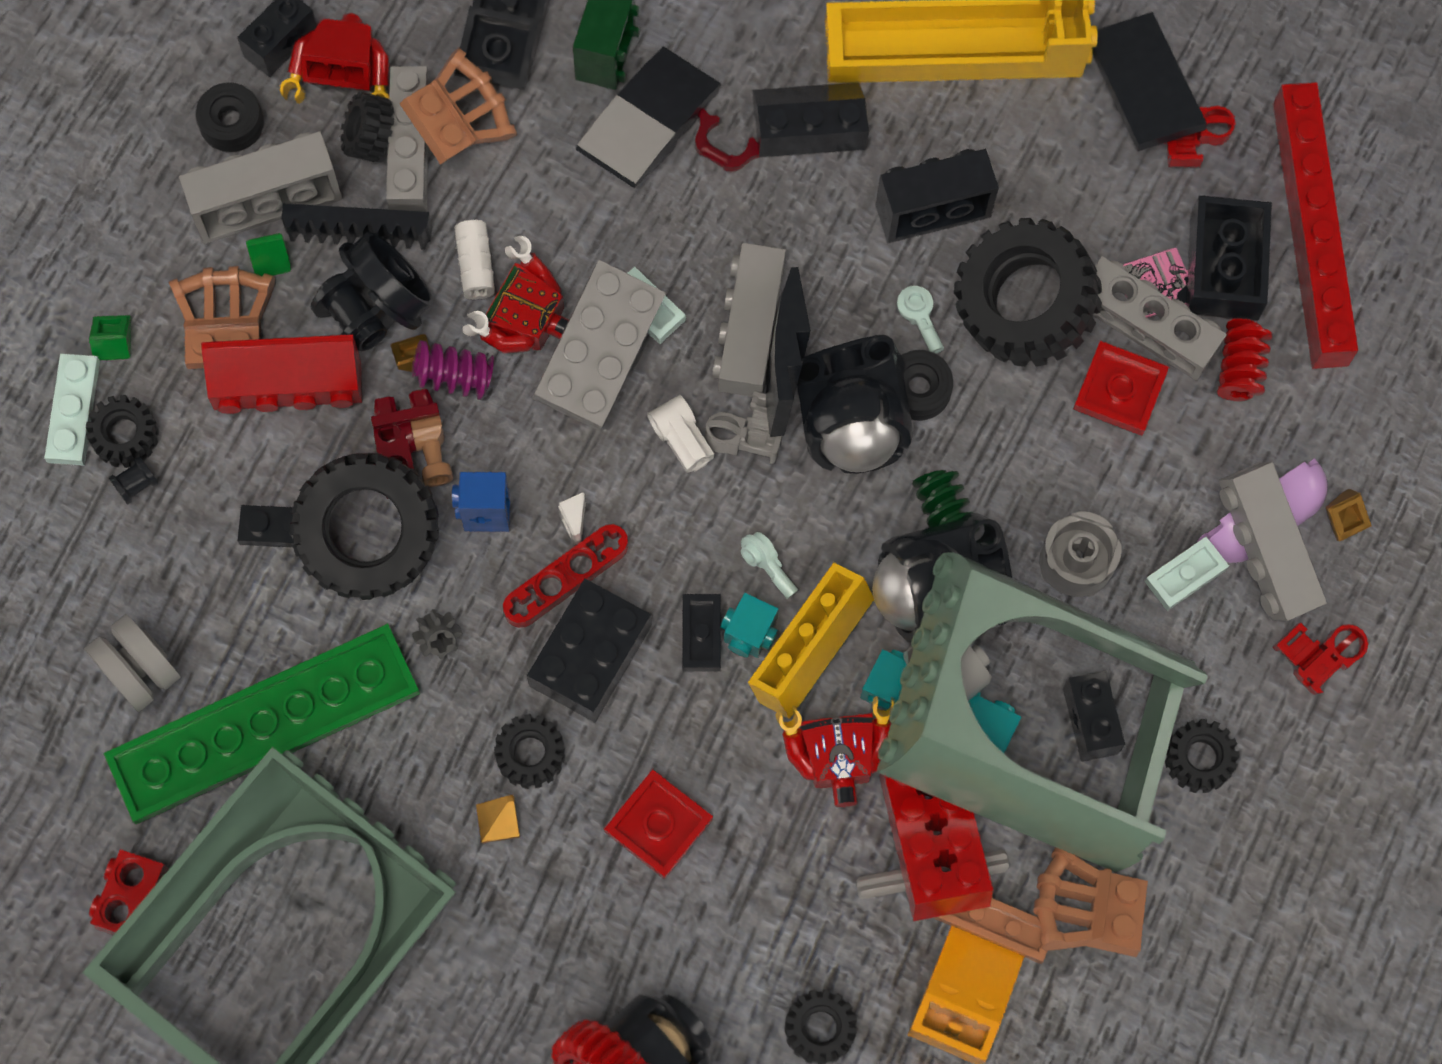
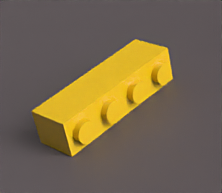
M833 562L748 681L760 704L775 712L780 710L782 716L788 719L794 714L792 706L799 707L874 601V597L863 576Z

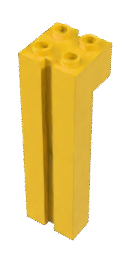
M919 0L826 3L825 35L828 83L1082 77L1086 64H1091L1092 47L1097 46L1096 25H1091L1089 15L1094 14L1095 0Z

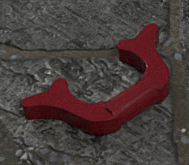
M704 108L699 111V128L695 137V149L700 156H704L728 172L738 171L750 161L759 158V147L754 137L748 139L745 151L736 156L728 155L710 144L706 136L711 129L719 125L720 118L717 115H709Z

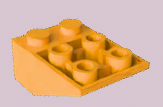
M951 925L907 1035L973 1064H984L1000 1027L1025 956Z

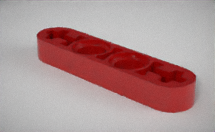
M607 524L599 528L509 593L503 602V612L507 622L517 628L531 625L574 594L584 578L591 581L622 559L628 550V537L625 530L614 524ZM609 536L611 539L620 538L618 540V549L614 550L612 547H607L600 552L601 559H603L601 562H598L597 556L589 548L594 546L597 552L605 545L604 537ZM585 556L589 558L592 562L591 569L584 574L575 573L570 567L571 561L575 557ZM547 578H555L560 581L562 587L558 594L547 596L540 590L541 583ZM533 589L542 605L538 607L536 600H534L526 607L528 613L526 616L523 617L520 613L513 616V604L517 601L521 605L526 604L532 599L529 591Z

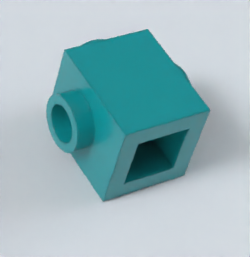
M744 592L736 610L730 607L721 624V628L725 630L724 642L729 644L728 649L746 658L749 654L758 658L763 648L770 650L778 633V629L774 628V625L778 619L779 608Z

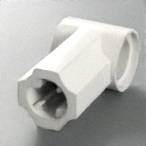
M681 395L647 413L654 431L663 442L667 441L686 473L695 472L703 468L714 458L713 451L695 425L696 419L692 410Z

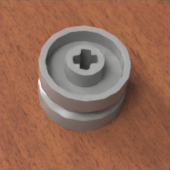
M124 614L110 626L112 635L122 646L119 651L106 638L100 636L96 637L83 649L139 713L154 700L152 691L142 680L143 677L147 675L158 688L167 690L181 677L166 659L168 657L167 654L146 630L142 631L127 614Z

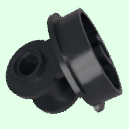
M366 232L355 244L345 242L339 247L340 257L348 269L344 273L336 274L322 283L310 306L313 313L319 318L332 315L339 322V326L343 330L341 335L353 334L358 351H366L375 347L385 338L394 320L408 329L416 330L422 324L420 315L434 303V300L426 283L412 265L383 238L375 233ZM365 286L370 289L368 296L376 304L373 308L361 294Z

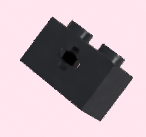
M274 0L237 37L243 57L270 78L291 57L295 42L316 29L317 24L313 9L302 0Z
M1107 671L1069 678L1063 688L1081 762L1118 755L1124 747L1125 741Z

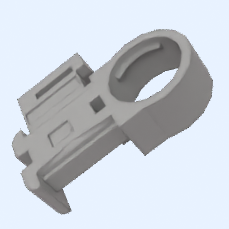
M753 392L750 409L754 410L752 418L747 417L745 419L730 413L720 412L708 419L705 428V440L711 450L736 456L738 450H743L770 457L769 464L775 463L782 436L770 437L766 394ZM714 427L725 428L734 432L736 436L729 440H720L715 438L710 430Z

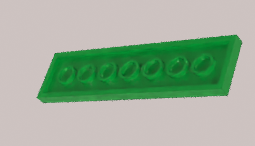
M386 624L103 754L132 822L137 825L252 772L272 747L280 754H283L285 750L291 753L296 752L419 695L420 692L389 625Z

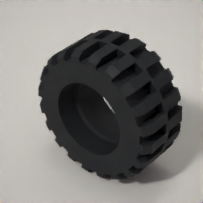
M1020 218L1019 225L1013 226L1010 221L1000 223L999 231L992 234L990 230H987L980 236L983 242L978 247L971 244L965 252L969 260L967 263L960 262L956 273L960 276L961 281L954 283V294L959 299L955 304L958 315L964 321L963 325L986 352H991L996 359L1004 363L1009 359L1015 366L1026 367L1028 361H1032L1037 367L1047 365V358L1054 356L1058 361L1067 356L1064 350L1071 345L1077 349L1084 342L1081 337L1084 331L1091 333L1096 325L1092 316L1093 313H1100L1102 301L1098 297V294L1102 292L1101 280L1097 276L1098 270L1081 242L1075 239L1071 232L1060 226L1056 229L1052 221L1041 219L1038 225H1035L1032 218ZM1029 265H1046L1054 268L1060 276V289L1054 303L1046 312L1027 321H1011L1000 315L997 309L998 293L1004 281L1013 272Z
M371 452L346 455L320 467L309 480L305 481L299 490L300 494L297 500L294 501L291 511L293 519L292 523H290V535H293L295 544L292 547L296 557L299 556L304 566L302 568L309 576L315 577L319 581L318 585L324 589H331L337 592L338 596L348 599L350 597H357L360 600H372L375 597H386L413 582L430 561L439 535L437 505L435 506L432 498L433 494L428 485L424 484L420 475L413 468L410 469L402 461L394 457L390 458ZM357 490L376 491L389 498L396 506L401 518V534L394 549L386 556L374 561H358L344 555L334 544L329 528L330 516L337 502L348 493Z

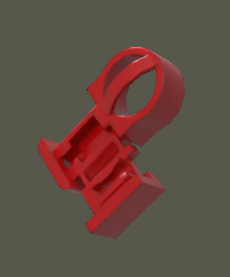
M1223 106L1199 107L1206 125L1225 123L1228 125L1229 131L1225 134L1217 135L1205 129L1167 142L1168 167H1201L1204 158L1203 154H1196V147H1199L1200 144L1217 146L1226 143L1235 129L1236 121L1232 112Z
M1300 622L1273 646V649L1275 651L1280 650L1295 667L1297 665L1300 666L1295 668L1294 676L1311 694L1318 695L1323 693L1320 686L1339 668L1342 670L1348 669L1367 652V636L1358 626L1351 624L1339 626L1332 630L1328 637L1320 644L1318 640L1313 642L1305 634L1308 629ZM1344 630L1351 631L1352 633L1335 648L1334 643L1338 633ZM1300 631L1302 634L1288 646L1287 643ZM1358 638L1360 646L1355 656L1346 658L1340 655Z

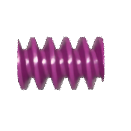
M420 340L413 359L412 378L414 376L418 377L420 388H424L428 379H432L434 391H438L442 383L447 382L449 394H453L457 385H461L463 397H467L471 389L476 388L477 399L481 400L490 385L494 357L492 355L486 361L485 354L478 352L472 359L471 352L467 349H463L458 356L457 350L453 346H449L443 354L441 344L434 343L430 350H428L427 342Z

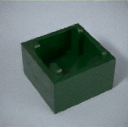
M587 0L573 44L575 80L612 90H617L619 82H625L626 72L623 71L629 48L633 37L638 38L640 35V27L635 26V17H638L640 7L635 5V0Z

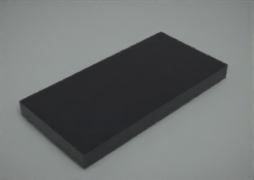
M1153 12L1097 29V46L1092 47V55L1137 151L1206 129V121Z

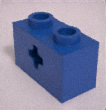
M460 472L459 485H453L452 506L455 508L456 519L462 520L464 531H510V492L506 472Z

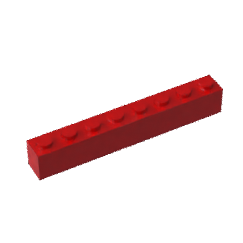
M1318 83L1282 84L1273 102L1311 366L1312 369L1348 367L1359 350Z

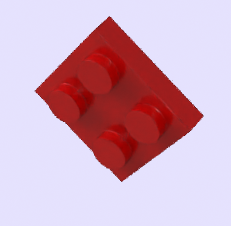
M1100 341L1073 410L1143 436L1169 366Z
M652 769L607 824L604 832L665 880L713 821V816Z

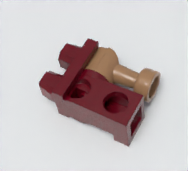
M428 389L409 393L411 408L397 411L394 397L388 396L375 399V416H371L377 453L390 458L394 457L402 461L410 469L413 468L415 470L411 453L423 451L427 466L422 469L424 484L429 487H435L451 482L453 480L451 466L442 461L441 445L444 442L445 436L438 405L433 403Z

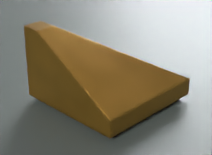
M426 334L390 344L398 370L412 372L413 359L420 340L426 341L428 350H430Z
M1348 489L1325 507L1336 539L1339 542L1372 526L1361 493Z
M513 795L476 804L481 843L520 838Z

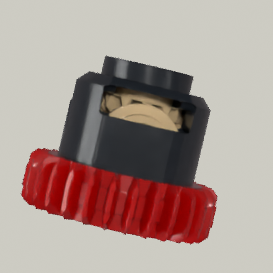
M637 995L605 1025L600 1026L597 1021L586 1019L572 1025L552 1046L551 1055L554 1060L553 1064H709L707 1049L710 1047L711 1041L700 1019L688 1006L677 998L670 995H663L661 998L652 995Z

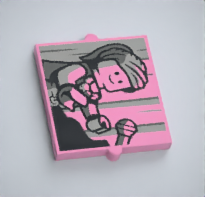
M1176 247L1124 264L1128 273L1139 280L1150 281L1158 288L1160 293L1171 300L1177 299L1186 304L1188 270L1185 269ZM1151 311L1143 312L1146 318L1157 315Z

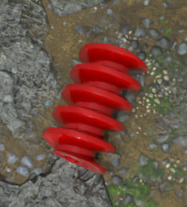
M1242 318L1231 319L1226 324L1228 331L1224 339L1226 343L1222 351L1224 359L1221 362L1222 372L1218 380L1221 386L1218 387L1217 394L1225 400L1241 402L1265 393V387L1255 382H1263L1267 379L1266 372L1260 369L1266 368L1269 365V360L1260 355L1270 353L1271 347L1264 342L1271 340L1273 334L1271 331L1262 328L1255 321Z

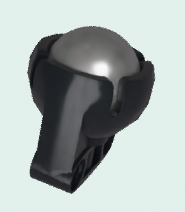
M883 334L860 338L801 358L802 368L797 387L805 441L812 459L824 469L832 471L837 466L843 473L848 474L876 471L897 461L902 456L904 448L908 449L912 442L913 427L903 375L905 362L893 339Z
M968 513L956 521L890 538L881 546L882 553L879 555L878 568L873 579V597L882 616L896 627L899 634L907 642H912V638L916 630L921 626L924 616L922 610L924 599L933 586L935 579L933 575L934 565L942 553L959 554L1012 578L1008 549L1001 526L995 520L981 514ZM984 525L983 536L975 540L976 529ZM1008 622L999 623L997 625H1004Z

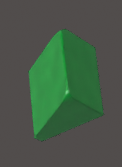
M282 233L246 241L255 274L275 276L291 271L288 250Z
M130 315L93 317L89 336L92 356H97L99 360H120L130 357Z

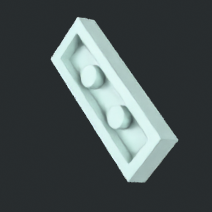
M60 354L44 457L47 463L85 466L88 447L86 422H91L88 415L94 406L100 360L97 356Z

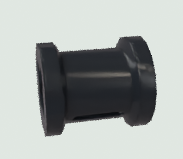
M140 456L135 459L133 466L118 476L112 474L108 477L127 505L132 502L133 496L149 485L155 487L159 484Z

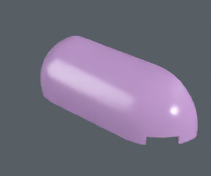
M1314 458L1309 464L1303 462L1279 478L1297 526L1320 510L1327 495L1326 475ZM1231 512L1219 520L1221 522L1220 525L1210 532L1203 534L1197 541L1199 542L1204 537H1207L1226 562L1238 563L1249 560L1244 546L1239 544L1234 535L1233 526L1235 523Z

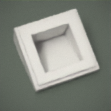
M584 493L564 500L558 506L559 516L573 545H577L582 541L586 506Z

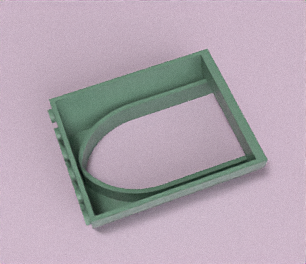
M950 552L942 553L933 568L935 579L932 589L926 595L922 605L924 616L921 626L916 630L912 638L911 646L913 653L910 663L904 668L901 675L900 683L903 685L901 693L890 712L889 720L891 726L889 733L879 748L878 758L880 763L877 772L1106 869H1112L1114 872L1124 870L1143 859L1141 852L1152 842L1160 844L1165 839L1167 830L1149 823V818L1183 690L1187 687L1205 684L1207 679L1206 672L1199 669L1191 659L964 556ZM999 623H1033L1056 630L1154 674L1118 809L1022 768L1010 760L991 742L971 710L961 673V656L977 637Z
M272 747L82 972L193 1064L221 1063L142 1000L139 995L235 880L264 856L282 847L307 840L333 839L351 842L364 848L371 865L375 884L374 918L364 949L349 973L275 1064H318L456 893L453 890L456 883L448 875L439 869L434 874L428 870L429 866L424 862L426 859L409 845L404 850L397 846L399 842L388 828L378 821L373 826L369 824V819L363 814L364 810L348 797L341 802L338 799L339 795L333 790L334 787L317 773L313 778L308 776L301 770L304 763L288 750L280 754Z

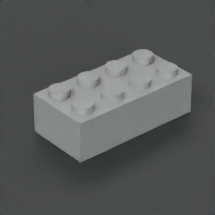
M321 131L301 133L295 136L293 140L278 145L267 144L259 148L258 151L243 156L232 155L221 163L209 167L198 166L190 169L187 174L179 176L191 215L204 244L281 220L283 203L324 206L342 200L336 175Z
M598 260L535 389L532 399L596 430L601 429L666 292Z

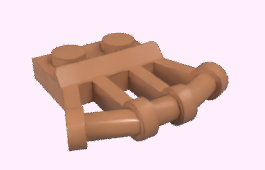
M459 47L448 58L434 81L399 103L440 165L473 144L504 141L517 135L515 126L510 125L504 104L506 101L502 93L498 94L490 83L492 78L487 71L483 72L465 58L466 53ZM458 69L471 81L449 94L445 84L454 70ZM478 89L486 102L463 115L456 102ZM492 110L497 128L474 131L470 123Z
M229 266V270L214 271L213 267L203 268L202 272L178 281L177 278L169 281V285L185 319V365L187 369L204 368L201 342L261 339V319L274 289L275 276L269 274L260 276L241 270L239 266ZM216 285H230V317L216 318ZM241 285L259 290L249 316H241ZM204 287V318L195 319L185 295Z
M1055 847L1051 853L1052 861L1045 872L1038 876L1037 889L1040 890L1039 898L1034 901L1033 912L1038 916L1043 934L1040 938L1042 949L1052 951L1088 946L1137 957L1141 948L1148 881L1112 873V869L1098 870L1075 855ZM1066 869L1094 887L1063 881L1060 879V876ZM1055 895L1091 903V911L1059 905L1054 901ZM1055 920L1088 927V930L1062 933L1058 931Z

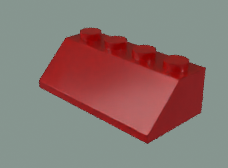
M353 334L201 342L208 399L213 409L221 413L235 414L239 413L241 409L256 408V410L261 412H273L278 410V407L290 406L298 410H310L315 408L316 405L328 404L335 408H348L353 403H362L361 359Z

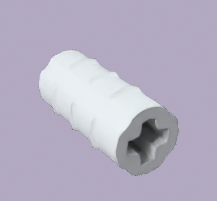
M481 220L462 221L455 225V236L463 295L471 300L486 299L495 294L494 271H492L486 223Z

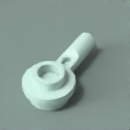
M909 286L903 289L898 296V311L902 317L909 320L910 324H917L929 351L935 354L940 353L944 350V347L930 319L934 303L932 295L921 286Z
M756 532L753 535L748 534L742 538L741 555L749 565L763 568L786 599L798 591V588L781 569L782 564L777 558L778 553L764 534Z

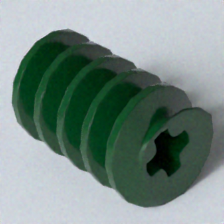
M938 470L926 473L913 480L912 485L919 488L916 496L919 501L924 502L921 507L922 512L929 515L926 521L929 527L956 521L968 513H974L973 511L962 512L961 509L967 506L970 501L968 498L957 499L956 497L965 489L962 484H951L953 480L958 478V471L947 472L946 470ZM980 527L976 529L975 534L980 530Z

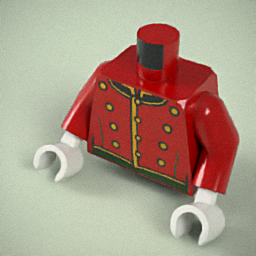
M524 236L514 237L515 241L521 246L519 254L511 246L505 248L507 257L520 259L521 265L514 264L486 315L481 311L467 314L469 318L476 322L477 327L475 328L470 324L463 326V333L465 335L475 336L480 334L482 341L504 354L528 352L530 349L541 350L550 335L560 339L569 319L561 316L564 310L562 289L548 267L535 253H530L531 242Z

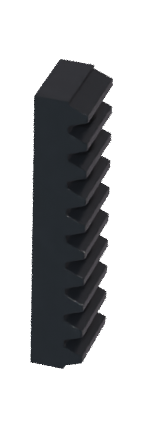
M283 203L281 219L291 242H295L297 236L303 234L305 243H309L312 236L317 235L321 244L325 242L327 236H332L334 244L337 245L342 236L347 238V242L353 244L357 237L361 238L366 232L375 233L384 240L389 239L394 248H396L400 240H404L406 249H410L414 241H418L421 250H425L428 242H431L432 223L429 212Z

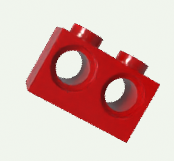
M120 849L117 858L112 857L106 867L104 880H107L102 894H97L91 904L89 917H92L90 924L97 930L114 935L169 868L163 863ZM133 869H143V879L135 886H127L126 877L128 873ZM121 905L128 906L127 918L121 923H112L111 914L113 910Z

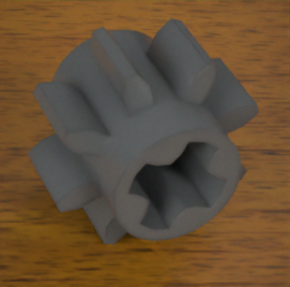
M432 609L430 614L416 619L419 624V631L412 633V637L415 643L420 645L419 648L423 656L426 657L432 653L443 659L444 655L458 649L455 644V638L460 637L462 631L458 624H454L455 620L450 612L443 616Z

